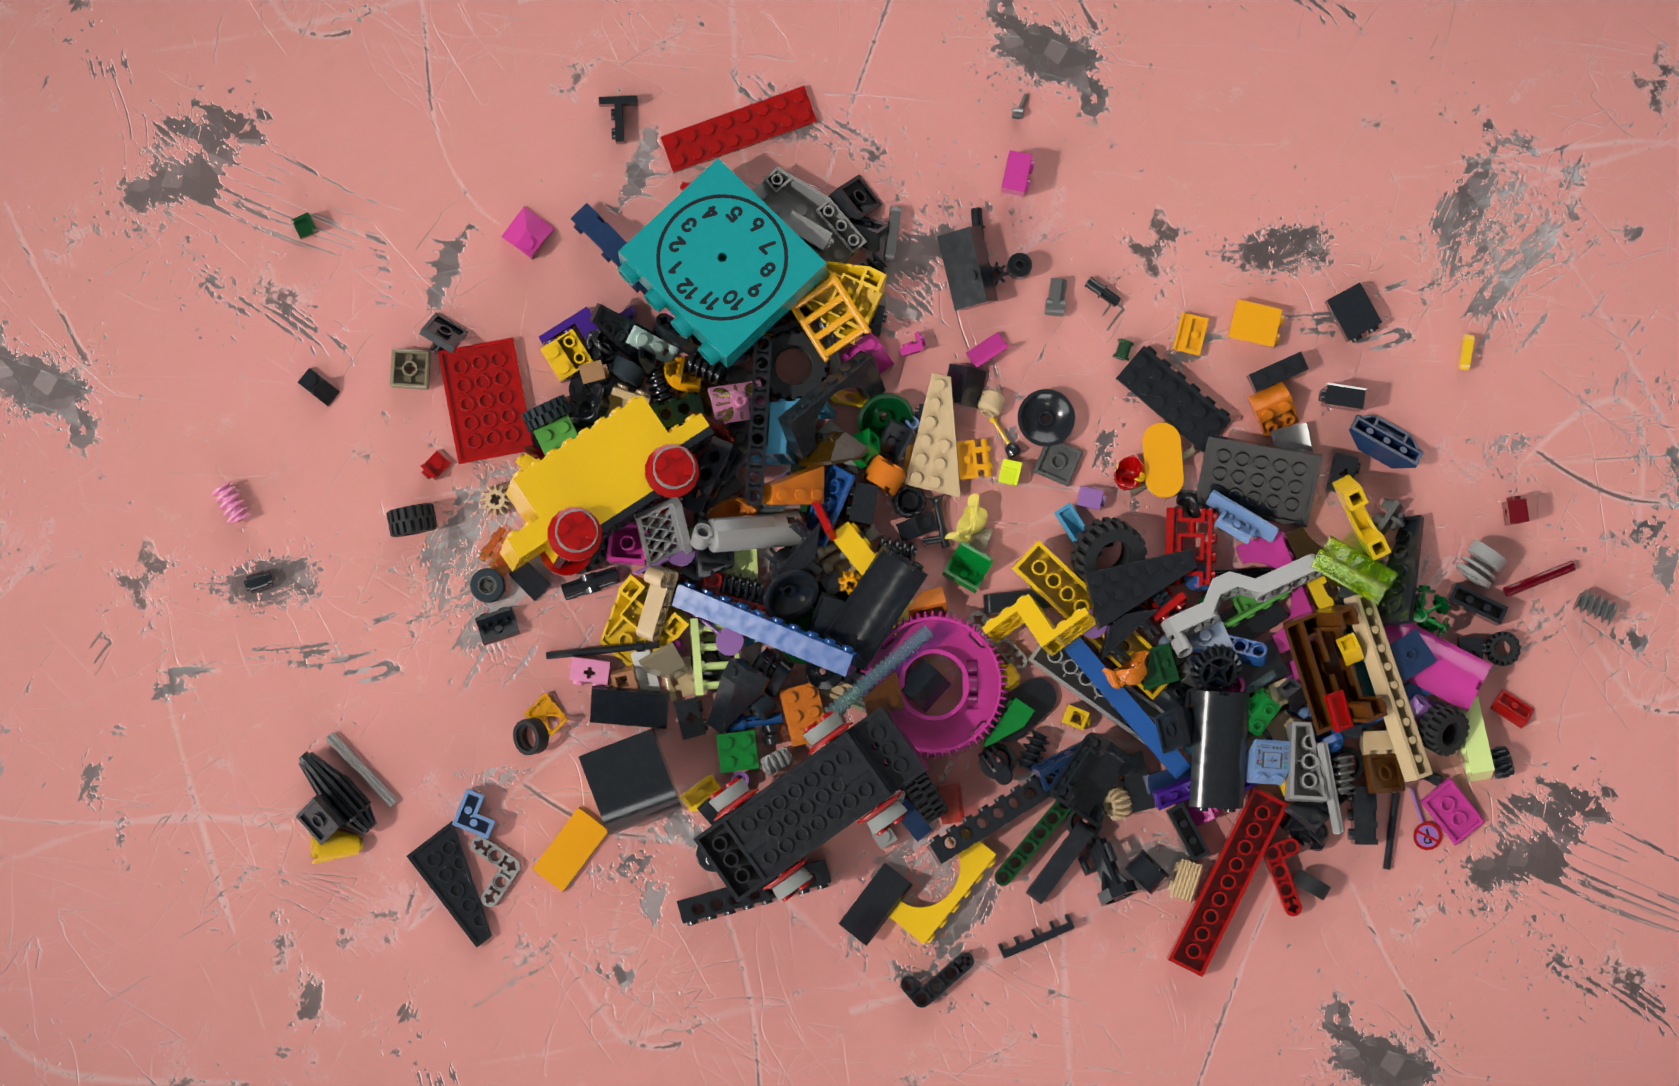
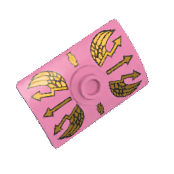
M758 380L756 382V385L758 387H763L761 381ZM752 381L708 388L716 421L724 424L750 420ZM758 398L755 404L762 406L766 401L763 398Z

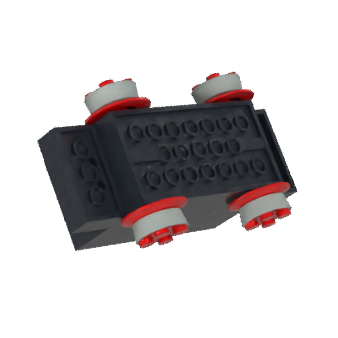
M885 704L853 726H851L853 722L843 724L838 711L835 713L832 710L820 718L821 723L818 724L815 721L804 729L805 734L803 736L813 745L808 752L810 756L758 793L756 792L759 789L749 790L744 778L739 779L737 776L725 785L726 790L720 788L709 796L711 799L709 803L718 812L714 821L730 810L731 812L693 840L737 902H740L769 881L771 882L763 887V890L772 888L778 901L782 899L785 902L796 893V889L801 891L812 882L810 879L813 876L803 867L807 857L802 858L863 815L865 816L857 821V823L867 822L872 834L877 833L878 836L891 827L890 823L893 822L895 825L906 816L905 812L908 810L898 801L902 792L900 791L894 796L892 795L929 769V766Z

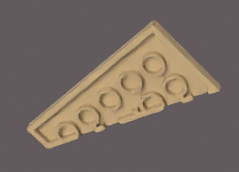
M932 372L905 484L961 498L951 377Z

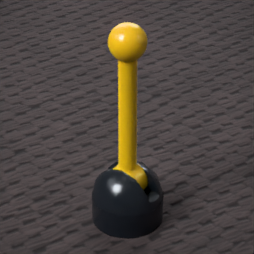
M995 416L994 418H989V421L995 425L1007 444L1005 447L1007 457L1011 459L1022 451L1018 444L1009 442L997 423Z

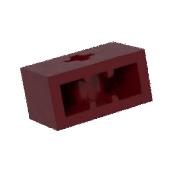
M1521 496L1506 498L1507 501L1502 503L1505 526L1530 521L1527 499H1521Z

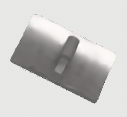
M1308 423L1271 431L1274 446L1314 452Z

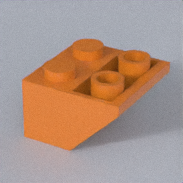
M1282 381L1247 397L1264 437L1271 435L1272 430L1288 427L1299 422L1292 397Z

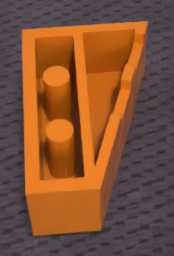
M824 465L808 466V468L800 471L797 470L790 475L764 483L762 504H812L817 500L824 504Z

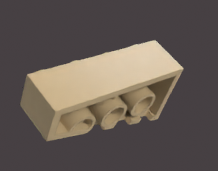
M1367 727L1361 731L1359 738V752L1361 755L1395 753L1387 727H1382V731H1375V727ZM1424 747L1425 752H1433V751L1427 749L1426 747Z

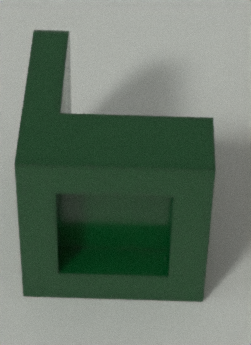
M309 212L291 219L301 240L318 232Z

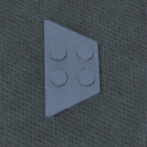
M1221 618L1216 624L1187 637L1193 649H1207V645L1213 648L1215 643L1218 647L1223 644L1226 647H1231L1233 650L1232 641ZM1164 633L1158 644L1169 643L1170 648H1173L1171 645L1172 641H1169Z

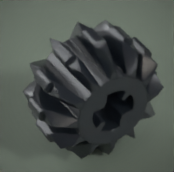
M1498 746L1491 749L1495 777L1501 779L1514 775V765L1508 748L1506 746Z

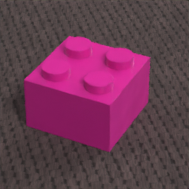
M1009 151L1001 187L1002 193L1023 197L1024 192L1028 193L1031 179L1027 178L1028 174H1032L1035 160H1031V154Z
M628 524L609 536L606 559L609 563L647 566L637 524ZM648 528L645 533L649 534L651 528Z

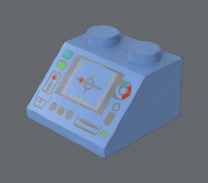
M1255 739L1246 755L1245 778L1247 783L1282 785L1289 772L1290 741Z

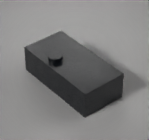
M981 226L967 227L937 236L954 310H967L998 301Z

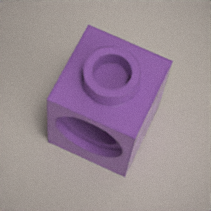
M1081 486L1076 506L1099 511L1100 507H1104L1106 496L1103 495L1104 491Z

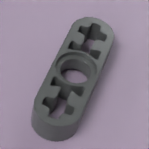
M891 205L888 217L889 232L886 233L883 260L894 261L901 216L900 206Z

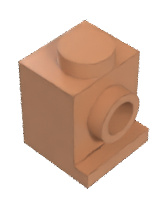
M634 664L612 670L609 676L610 686L629 689L638 688L639 681ZM621 676H627V679L621 678Z

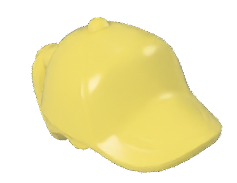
M978 494L969 496L968 505L964 508V514L957 523V530L948 533L945 539H952L959 543H968L973 534L983 530L987 524L988 513L979 506Z

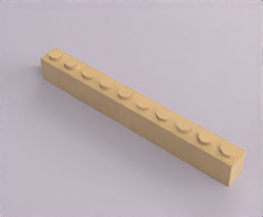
M1369 590L1344 598L1345 605H1354L1358 612L1359 624H1352L1361 647L1375 695L1382 696L1387 704L1388 715L1383 718L1405 782H1410L1432 775L1433 772L1372 592Z

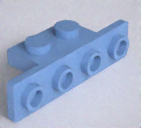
M1215 490L1211 492L1206 502L1208 506L1221 513L1215 526L1247 545L1254 534L1269 542H1273L1279 531V528Z

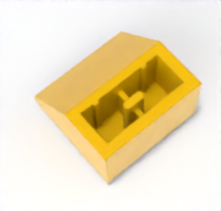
M573 329L540 349L561 383L580 372L578 366L593 362Z

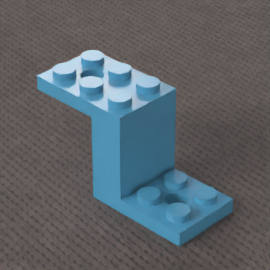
M801 398L795 399V401L779 399L777 402H770L769 436L765 466L797 464L798 456L790 451L778 417ZM826 402L817 420L836 419L837 411ZM754 455L751 460L754 463H759L762 457ZM748 458L742 466H747Z

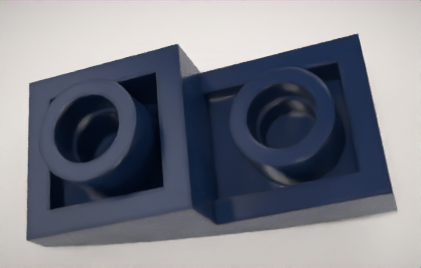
M907 798L901 803L908 810L905 812L906 816L901 822L915 840L919 842L933 830Z

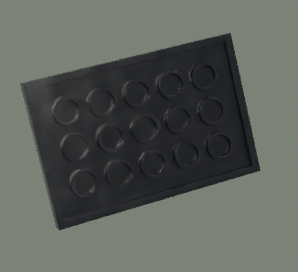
M1208 434L1195 501L1199 509L1212 508L1206 502L1211 492L1215 490L1264 520L1307 527L1322 454Z

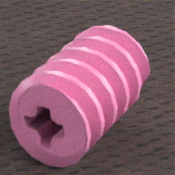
M228 482L217 488L212 495L214 497L219 496L216 502L222 503L220 506L221 510L227 509L223 514L224 516H230L227 522L236 524L249 517L251 513H244L248 507L240 506L244 500L236 499L240 493L233 494L236 486L229 487L231 482Z

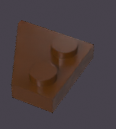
M893 672L863 698L867 716L883 704L886 705L889 711L905 708L897 672Z

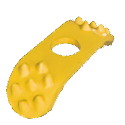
M844 390L838 391L830 398L831 401L857 407H862L868 400L860 396L859 393ZM845 396H851L855 400L850 401L846 399Z

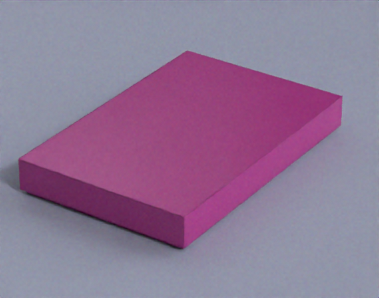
M1450 777L1446 778L1420 800V803L1455 846L1485 822Z

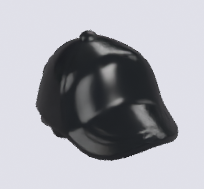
M594 384L591 392L587 394L586 399L579 405L577 416H570L574 426L586 428L592 422L606 416L610 408V400L604 395L605 387L603 384Z

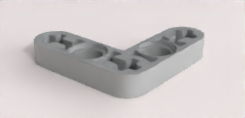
M477 836L471 842L472 850L499 868L481 896L482 903L487 907H492L498 903L519 872L520 862L490 840ZM483 840V845L487 848L489 844L492 846L488 850L487 856L483 854L485 852L484 849H476L475 841ZM493 850H498L501 853L500 860L493 861L490 854ZM505 855L508 856L507 862L512 863L514 861L516 863V870L508 871V865L503 863V866L499 865ZM498 877L506 879V885L503 888H499L495 884ZM492 885L495 890L501 891L500 895L497 892L493 896L495 899L494 903H487L485 895L492 893L493 890L490 889Z

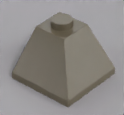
M673 642L638 660L646 673L668 679L681 678L688 671Z

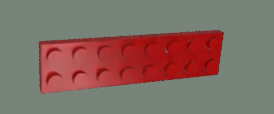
M801 86L663 135L660 138L672 171L676 173L816 123L817 120L805 86Z

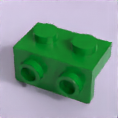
M1262 689L1253 695L1249 704L1248 731L1256 736L1262 734L1281 708L1280 704L1272 700L1268 693Z

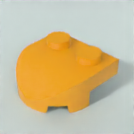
M676 357L673 362L668 360L665 362L664 374L666 380L673 388L689 393L700 392L702 377L698 379L695 377V374L691 376L689 372H684L685 357Z

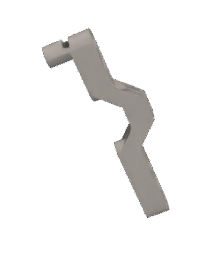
M1309 554L1256 579L1229 571L1212 579L1202 603L1165 619L1161 623V627L1169 641H1172L1171 645L1179 658L1186 657L1193 651L1187 637L1219 621L1220 617L1217 613L1221 602L1236 595H1243L1255 599L1257 603H1263L1320 577L1324 573V569L1316 555Z

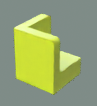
M1003 459L998 482L1017 486L1022 463Z

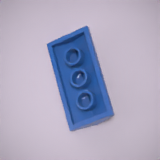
M836 464L828 465L824 474V504H822L833 528L855 479V476L850 471ZM811 505L806 517L807 528L809 529L819 522L813 505ZM820 523L818 544L826 547L829 537Z

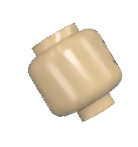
M991 388V390L982 392L978 402V408L982 415L994 418V416L1001 414L1005 404V397L1001 394L1000 390Z

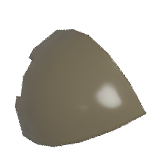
M983 528L982 531L973 534L968 544L984 553L993 529Z

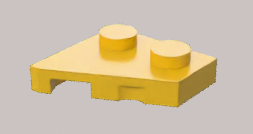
M710 773L682 793L680 797L689 810L694 812L698 811L697 807L721 787Z

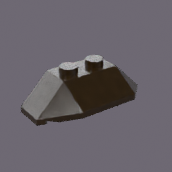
M816 432L817 448L804 459L798 456L797 465L804 467L838 464L850 460L858 461L869 450L868 447L846 432Z

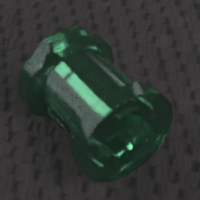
M1118 338L1116 353L1112 357L1129 362L1128 356L1134 343Z

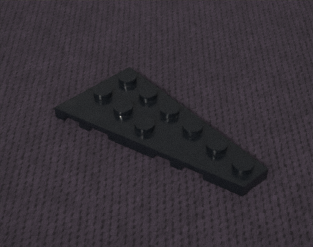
M1421 515L1403 518L1402 522L1405 526L1399 528L1395 537L1397 540L1391 553L1388 554V563L1386 566H1383L1373 590V598L1383 627L1413 623L1424 517Z
M1188 549L1084 573L1083 578L1097 629L1103 628L1197 568L1193 550Z
M451 821L406 857L477 948L488 940L492 933L455 826L452 825L453 821Z

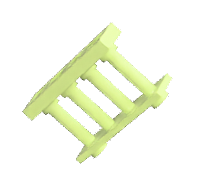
M693 618L689 620L694 689L695 697H701L708 689H718L720 682H706V680L702 679V673L705 670L725 669L729 661L708 663L701 661V653L718 649L716 643L703 644V642H700L699 634L711 632L712 630L705 624L698 623V618ZM711 624L719 631L725 628L718 624ZM739 652L734 655V658H739Z

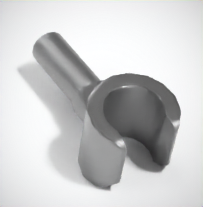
M1024 94L1019 108L1013 107V119L1022 118L1028 94Z

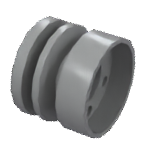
M1473 539L1467 548L1472 558L1462 556L1461 560L1467 565L1458 562L1455 567L1471 582L1489 589L1492 584L1485 578L1494 581L1496 578L1490 572L1491 569L1501 572L1507 560L1489 546Z

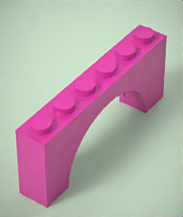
M1280 530L1273 542L1258 537L1251 540L1248 545L1243 543L1235 547L1241 564L1261 563L1276 570L1295 560L1292 551L1287 550L1285 545L1288 542L1284 532H1280ZM1305 585L1296 587L1290 592L1291 610L1287 620L1315 610L1312 603L1309 604L1307 600L1309 593ZM1284 627L1271 635V639L1279 653L1290 649Z

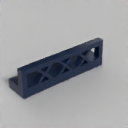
M1082 741L1031 766L1032 773L1039 776L1044 791L1051 789L1064 766H1066ZM1050 773L1055 774L1053 781L1047 784L1045 776Z

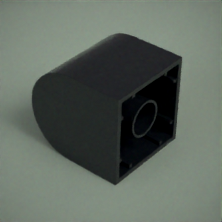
M654 728L578 756L609 835L683 808Z

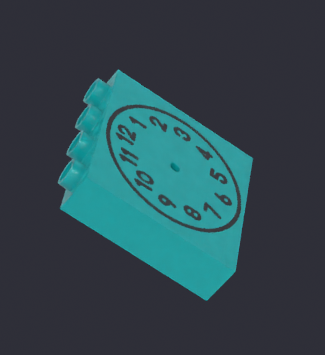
M719 158L618 251L619 260L622 264L617 268L620 276L631 286L639 281L648 290L644 298L653 309L659 313L664 308L668 309L675 316L671 321L674 329L685 339L693 334L702 343L698 351L704 359L713 366L718 361H721L727 368L827 275V263Z

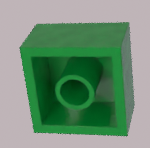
M755 730L716 735L721 773L759 768Z

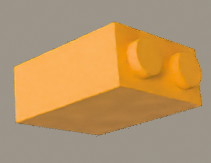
M1237 299L1227 338L1273 348L1274 344L1278 345L1280 334L1277 331L1284 321L1282 309Z

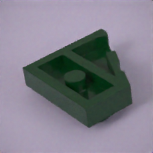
M1169 643L1150 648L1147 664L1148 673L1145 676L1144 690L1180 680Z

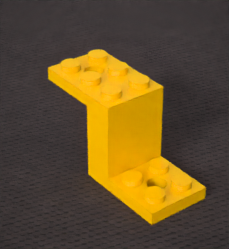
M1028 594L1018 598L1017 603L1011 607L1004 608L996 618L989 619L982 629L997 643L1025 623L1040 646L1053 656L1095 626L1096 622L1094 616L1084 607L1083 609L1076 610L1069 619L1059 622L1055 628L1040 604Z

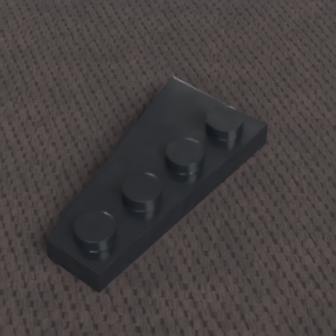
M597 303L589 319L591 323L640 367L642 365L638 359V349L626 343L634 325L661 339L653 331Z

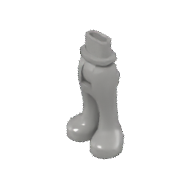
M874 524L867 528L863 526L859 529V536L862 539L866 537L871 545L874 544V540L880 538ZM834 541L828 542L826 547L817 544L816 556L826 576L833 573V566L847 558L841 550L825 557L827 554L838 549Z

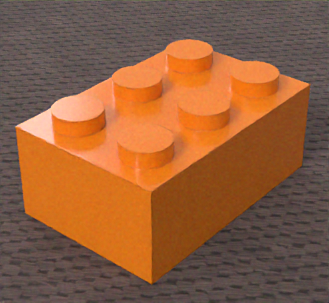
M808 683L779 691L792 746L795 747L809 743L803 736L805 734L804 729L815 721L818 724L821 723L820 718L824 716L818 688Z

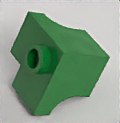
M870 428L852 435V437L868 447L869 450L860 460H851L860 469L869 466L873 457L880 453L881 438Z

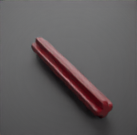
M1569 561L1503 588L1504 595L1506 597L1512 596L1575 571V564L1573 561Z

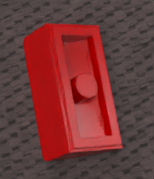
M1503 688L1490 706L1491 710L1521 729L1528 723L1535 710Z

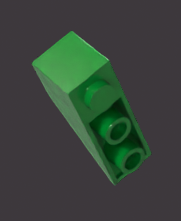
M1014 698L1013 701L1009 699L1004 707L1006 712L1003 716L999 715L997 717L998 722L994 721L993 723L996 726L990 734L986 733L985 739H982L985 742L983 746L987 747L1023 728L1035 710L1017 698Z

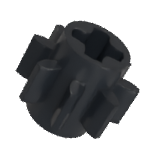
M998 262L995 263L994 267L990 265L992 273H994L995 269L998 270V273H1002L998 279L992 275L995 286L998 285L999 281L1005 283L1003 276H1008L1009 274L1003 270L1005 265L1000 267Z

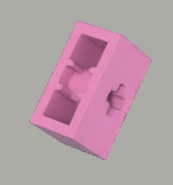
M572 657L569 680H573V684L583 686L585 682L592 683L593 686L608 685L611 662ZM589 667H592V671L595 672V675H591V678H588V675L585 674V670H589Z

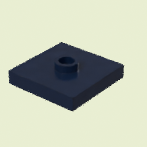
M1416 628L1390 645L1399 675L1404 682L1437 662V659Z

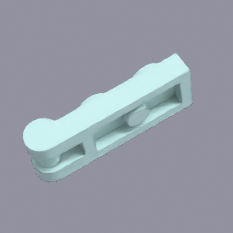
M635 325L626 340V343L637 349L639 346H642L655 353L656 359L663 363L667 360L673 362L674 355L679 351L677 347ZM664 349L668 350L666 356L662 355Z

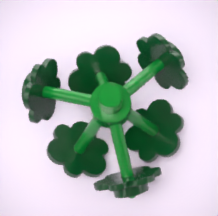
M1426 584L1419 585V588H1416V591L1420 593H1417L1415 597L1413 621H1417V626L1432 634L1439 628L1438 637L1442 633L1446 634L1450 627L1448 623L1449 618L1446 617L1441 624L1436 621L1435 617H1429V613L1436 610L1437 613L1446 615L1450 609L1448 601L1444 596L1435 594L1432 601L1434 606L1427 610L1424 608L1427 604L1426 593H1435V590H1430V586Z

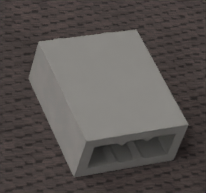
M792 210L785 223L808 245L815 247L822 253L825 250L829 251L834 243L833 233Z

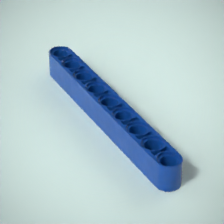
M1080 637L1064 649L1175 779H1178L1191 767L1178 750L1163 754L1157 726L1123 687L1115 689L1110 685L1105 673L1102 672V669L1106 667Z

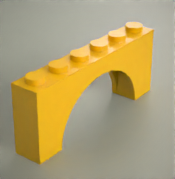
M966 829L961 830L962 837H970V833ZM978 841L958 854L960 862L959 876L955 886L945 898L935 904L923 907L911 906L901 901L889 917L923 945L925 942L930 943L936 936L934 931L937 927L942 928L948 921L946 916L958 909L960 906L958 901L962 896L966 898L972 891L971 885L974 882L978 883L983 878L984 874L982 872L986 867L990 869L995 863L996 859L994 857L996 854L982 842Z

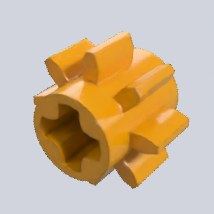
M853 569L848 572L843 571L842 578H838V582L841 584L840 590H846L849 595L861 578L860 573L855 575Z

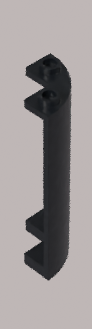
M883 544L821 637L824 640L825 638L833 639L839 646L847 645L852 647L853 651L858 653L854 666L862 670L866 669L928 576L922 570L924 568L923 565L917 561H910L901 554L902 551L893 545L890 548Z
M1195 690L1189 806L1197 807V811H1208L1209 808L1224 809V812H1235L1236 809H1243L1250 692Z

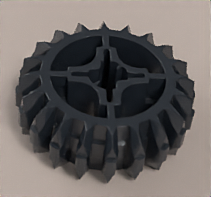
M1215 643L1213 648L1207 645V650L1200 649L1201 654L1195 655L1196 660L1191 661L1193 667L1190 668L1191 678L1196 687H1203L1204 690L1226 691L1225 688L1227 687L1232 689L1231 684L1237 683L1236 678L1241 677L1239 671L1242 670L1241 659L1238 657L1237 652L1223 644L1218 647Z

